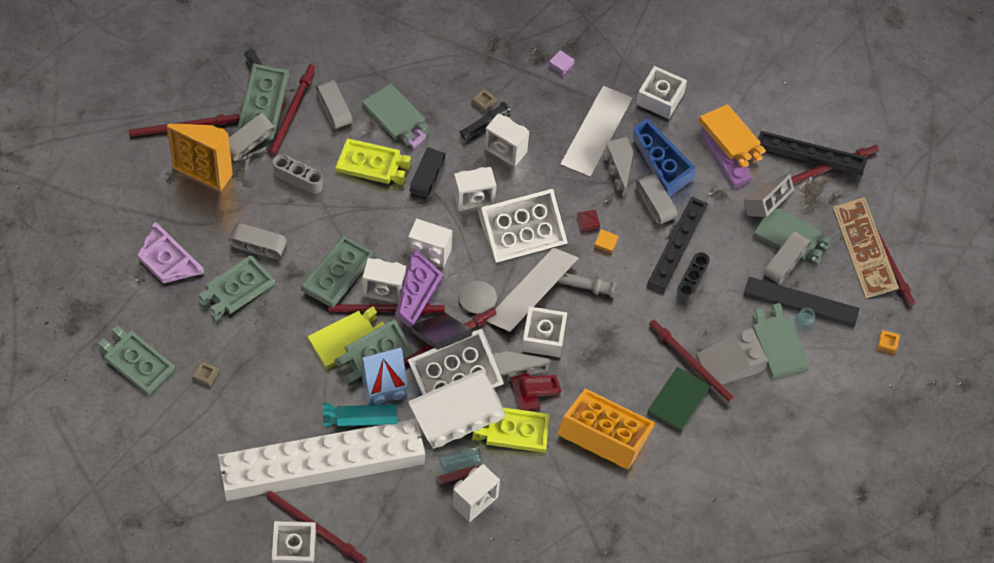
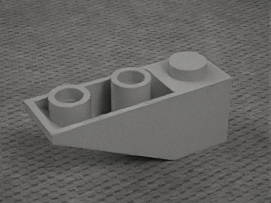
M628 137L607 141L605 150H603L604 158L610 164V173L616 179V188L618 191H621L623 197L626 195L633 150Z

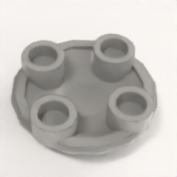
M480 280L471 281L461 288L459 301L463 311L482 314L495 306L497 294L493 286L487 282Z

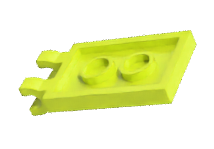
M347 138L335 169L338 173L386 184L393 180L395 183L404 186L406 181L404 177L405 171L398 170V167L409 171L411 156L400 155V150Z
M374 307L366 310L363 315L357 311L307 336L309 343L326 370L336 365L334 359L347 353L344 347L385 325L383 321L374 328L370 324L377 320V311Z
M503 408L506 415L505 418L496 423L486 425L485 428L482 427L478 431H473L472 440L487 439L486 445L545 453L549 414Z

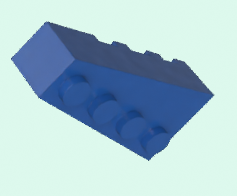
M648 118L633 128L634 142L651 172L657 176L669 197L695 178L696 167Z

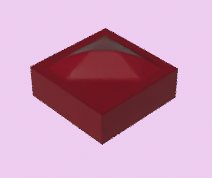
M596 209L577 213L582 232L600 229Z

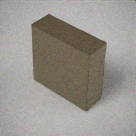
M483 88L471 99V103L486 113L497 103V98Z
M201 361L192 375V380L210 387L219 372V368Z

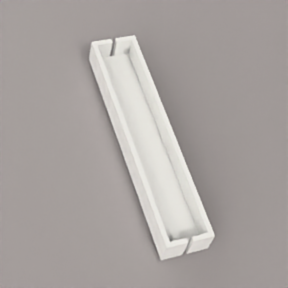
M417 419L401 421L398 424L378 425L218 455L226 501L268 494L269 491L278 492L425 465V451Z

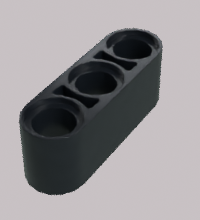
M427 147L412 179L409 192L426 198L429 197L446 156L445 152Z
M698 252L693 256L678 285L676 294L678 304L687 306L693 301L708 270L710 258L706 253Z

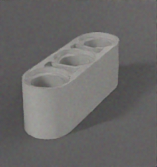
M331 80L316 85L318 97L333 128L336 129L351 124L353 122L351 113L336 82Z
M259 114L229 137L230 155L233 161L240 159L273 133L275 126L265 114Z
M283 154L274 157L273 170L277 178L312 194L322 191L323 179L320 171Z
M655 174L636 180L637 190L658 224H663L678 217L676 207Z
M237 223L228 242L235 248L279 259L287 239L277 233Z
M794 231L768 264L763 274L780 285L807 251L811 241L797 231Z

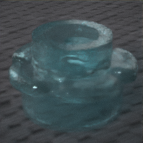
M804 308L797 314V320L803 326L813 325L816 320L815 313L810 308Z

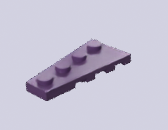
M701 127V135L733 188L749 183L751 176L748 166L742 168L735 158L730 160L707 131Z
M416 249L411 252L395 314L409 328L415 324L443 276V273Z

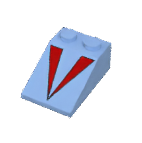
M401 348L363 357V388L369 405H381L386 401L400 400L407 396L408 386Z

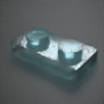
M478 448L440 456L439 460L444 471H454L461 466L477 465L478 462L483 461V457Z

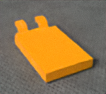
M728 104L699 117L698 122L730 160L735 158L742 168L748 166L747 160H750L752 157L756 162L762 160L761 154L765 153L766 150Z

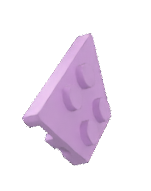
M155 222L150 235L144 241V246L138 253V259L162 283L203 274L204 268Z

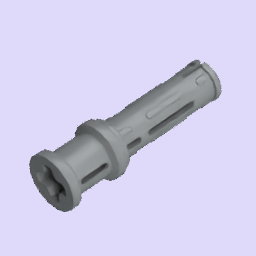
M565 273L558 280L559 284L591 290L596 295L599 293L609 295L610 298H614L617 287L616 281L612 283L603 281L601 278H596L595 280Z

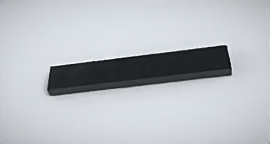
M760 131L758 140L761 142L760 145L766 151L863 175L868 157L765 131Z
M691 196L647 282L648 287L665 293L708 207V203Z
M753 277L748 278L744 291V296L772 304L780 303L783 307L855 327L860 309Z

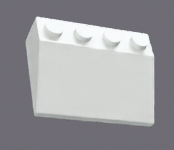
M553 189L477 209L481 226L495 263L568 243Z
M483 329L474 331L472 336L442 349L436 350L434 348L408 359L422 395L483 369L493 388L504 384Z
M483 369L408 401L433 449L444 446L454 439H460L470 432L478 431L482 427L496 423L506 417L500 399Z

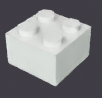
M654 66L638 92L636 104L669 119L685 93L687 80Z
M498 113L486 127L484 149L515 167L527 153L529 131L524 126L513 122L509 117Z
M481 167L476 170L454 173L453 195L458 212L479 209L495 204L496 182L491 167Z
M416 218L408 236V257L416 249L435 267L444 268L452 248V230Z
M368 258L363 274V297L398 304L406 275V266L397 262L390 263L377 258Z
M529 307L522 351L560 357L567 312Z
M484 464L479 468L475 467L464 481L460 480L455 484L453 488V507L468 522H471L498 498L500 479Z
M274 521L272 563H314L316 523Z

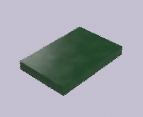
M676 367L649 407L647 413L682 432L708 393L711 385Z

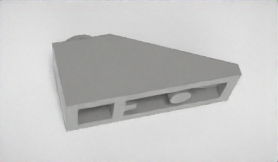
M785 174L753 190L744 199L747 215L767 217L794 191L791 175Z
M508 351L492 353L503 382L510 381V377L526 373L532 376L549 371L550 361L547 358Z

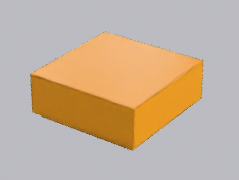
M601 229L594 248L612 254L619 236Z
M881 330L877 349L896 354L900 335Z

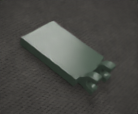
M392 84L362 101V106L395 141L401 138L405 145L409 147L410 144L407 141L412 140L414 137L410 132L414 128L422 131L426 136L428 135L426 130L428 125L425 123V118Z
M777 208L767 217L763 218L753 237L780 250L790 235L797 231L811 241L809 248L800 258V261L803 262L807 258L818 265L823 251L814 248L818 246L826 251L830 245V237L826 235L820 236V230Z
M250 255L205 285L206 291L198 294L200 298L198 303L204 308L213 300L216 304L210 307L212 310L210 316L216 321L225 311L229 314L233 313L275 285V279Z
M778 303L772 306V318L765 319L763 308L755 309L753 319L756 324L752 328L768 360L767 367L771 377L775 378L808 369L809 363L789 316H783L781 304Z
M394 319L344 347L347 353L334 359L337 366L349 361L354 371L344 376L348 384L359 377L363 381V357L401 348L404 359L414 352L397 321Z
M116 325L112 329L114 333L112 337L118 341L114 346L104 338L98 342L100 346L98 348L99 351L105 354L104 360L146 395H149L175 370V365L132 330L127 334L121 327Z

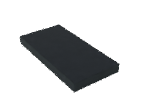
M445 312L410 327L413 334L436 350L473 335L469 327Z

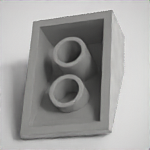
M753 328L734 333L696 354L699 363L721 385L764 372L768 361Z

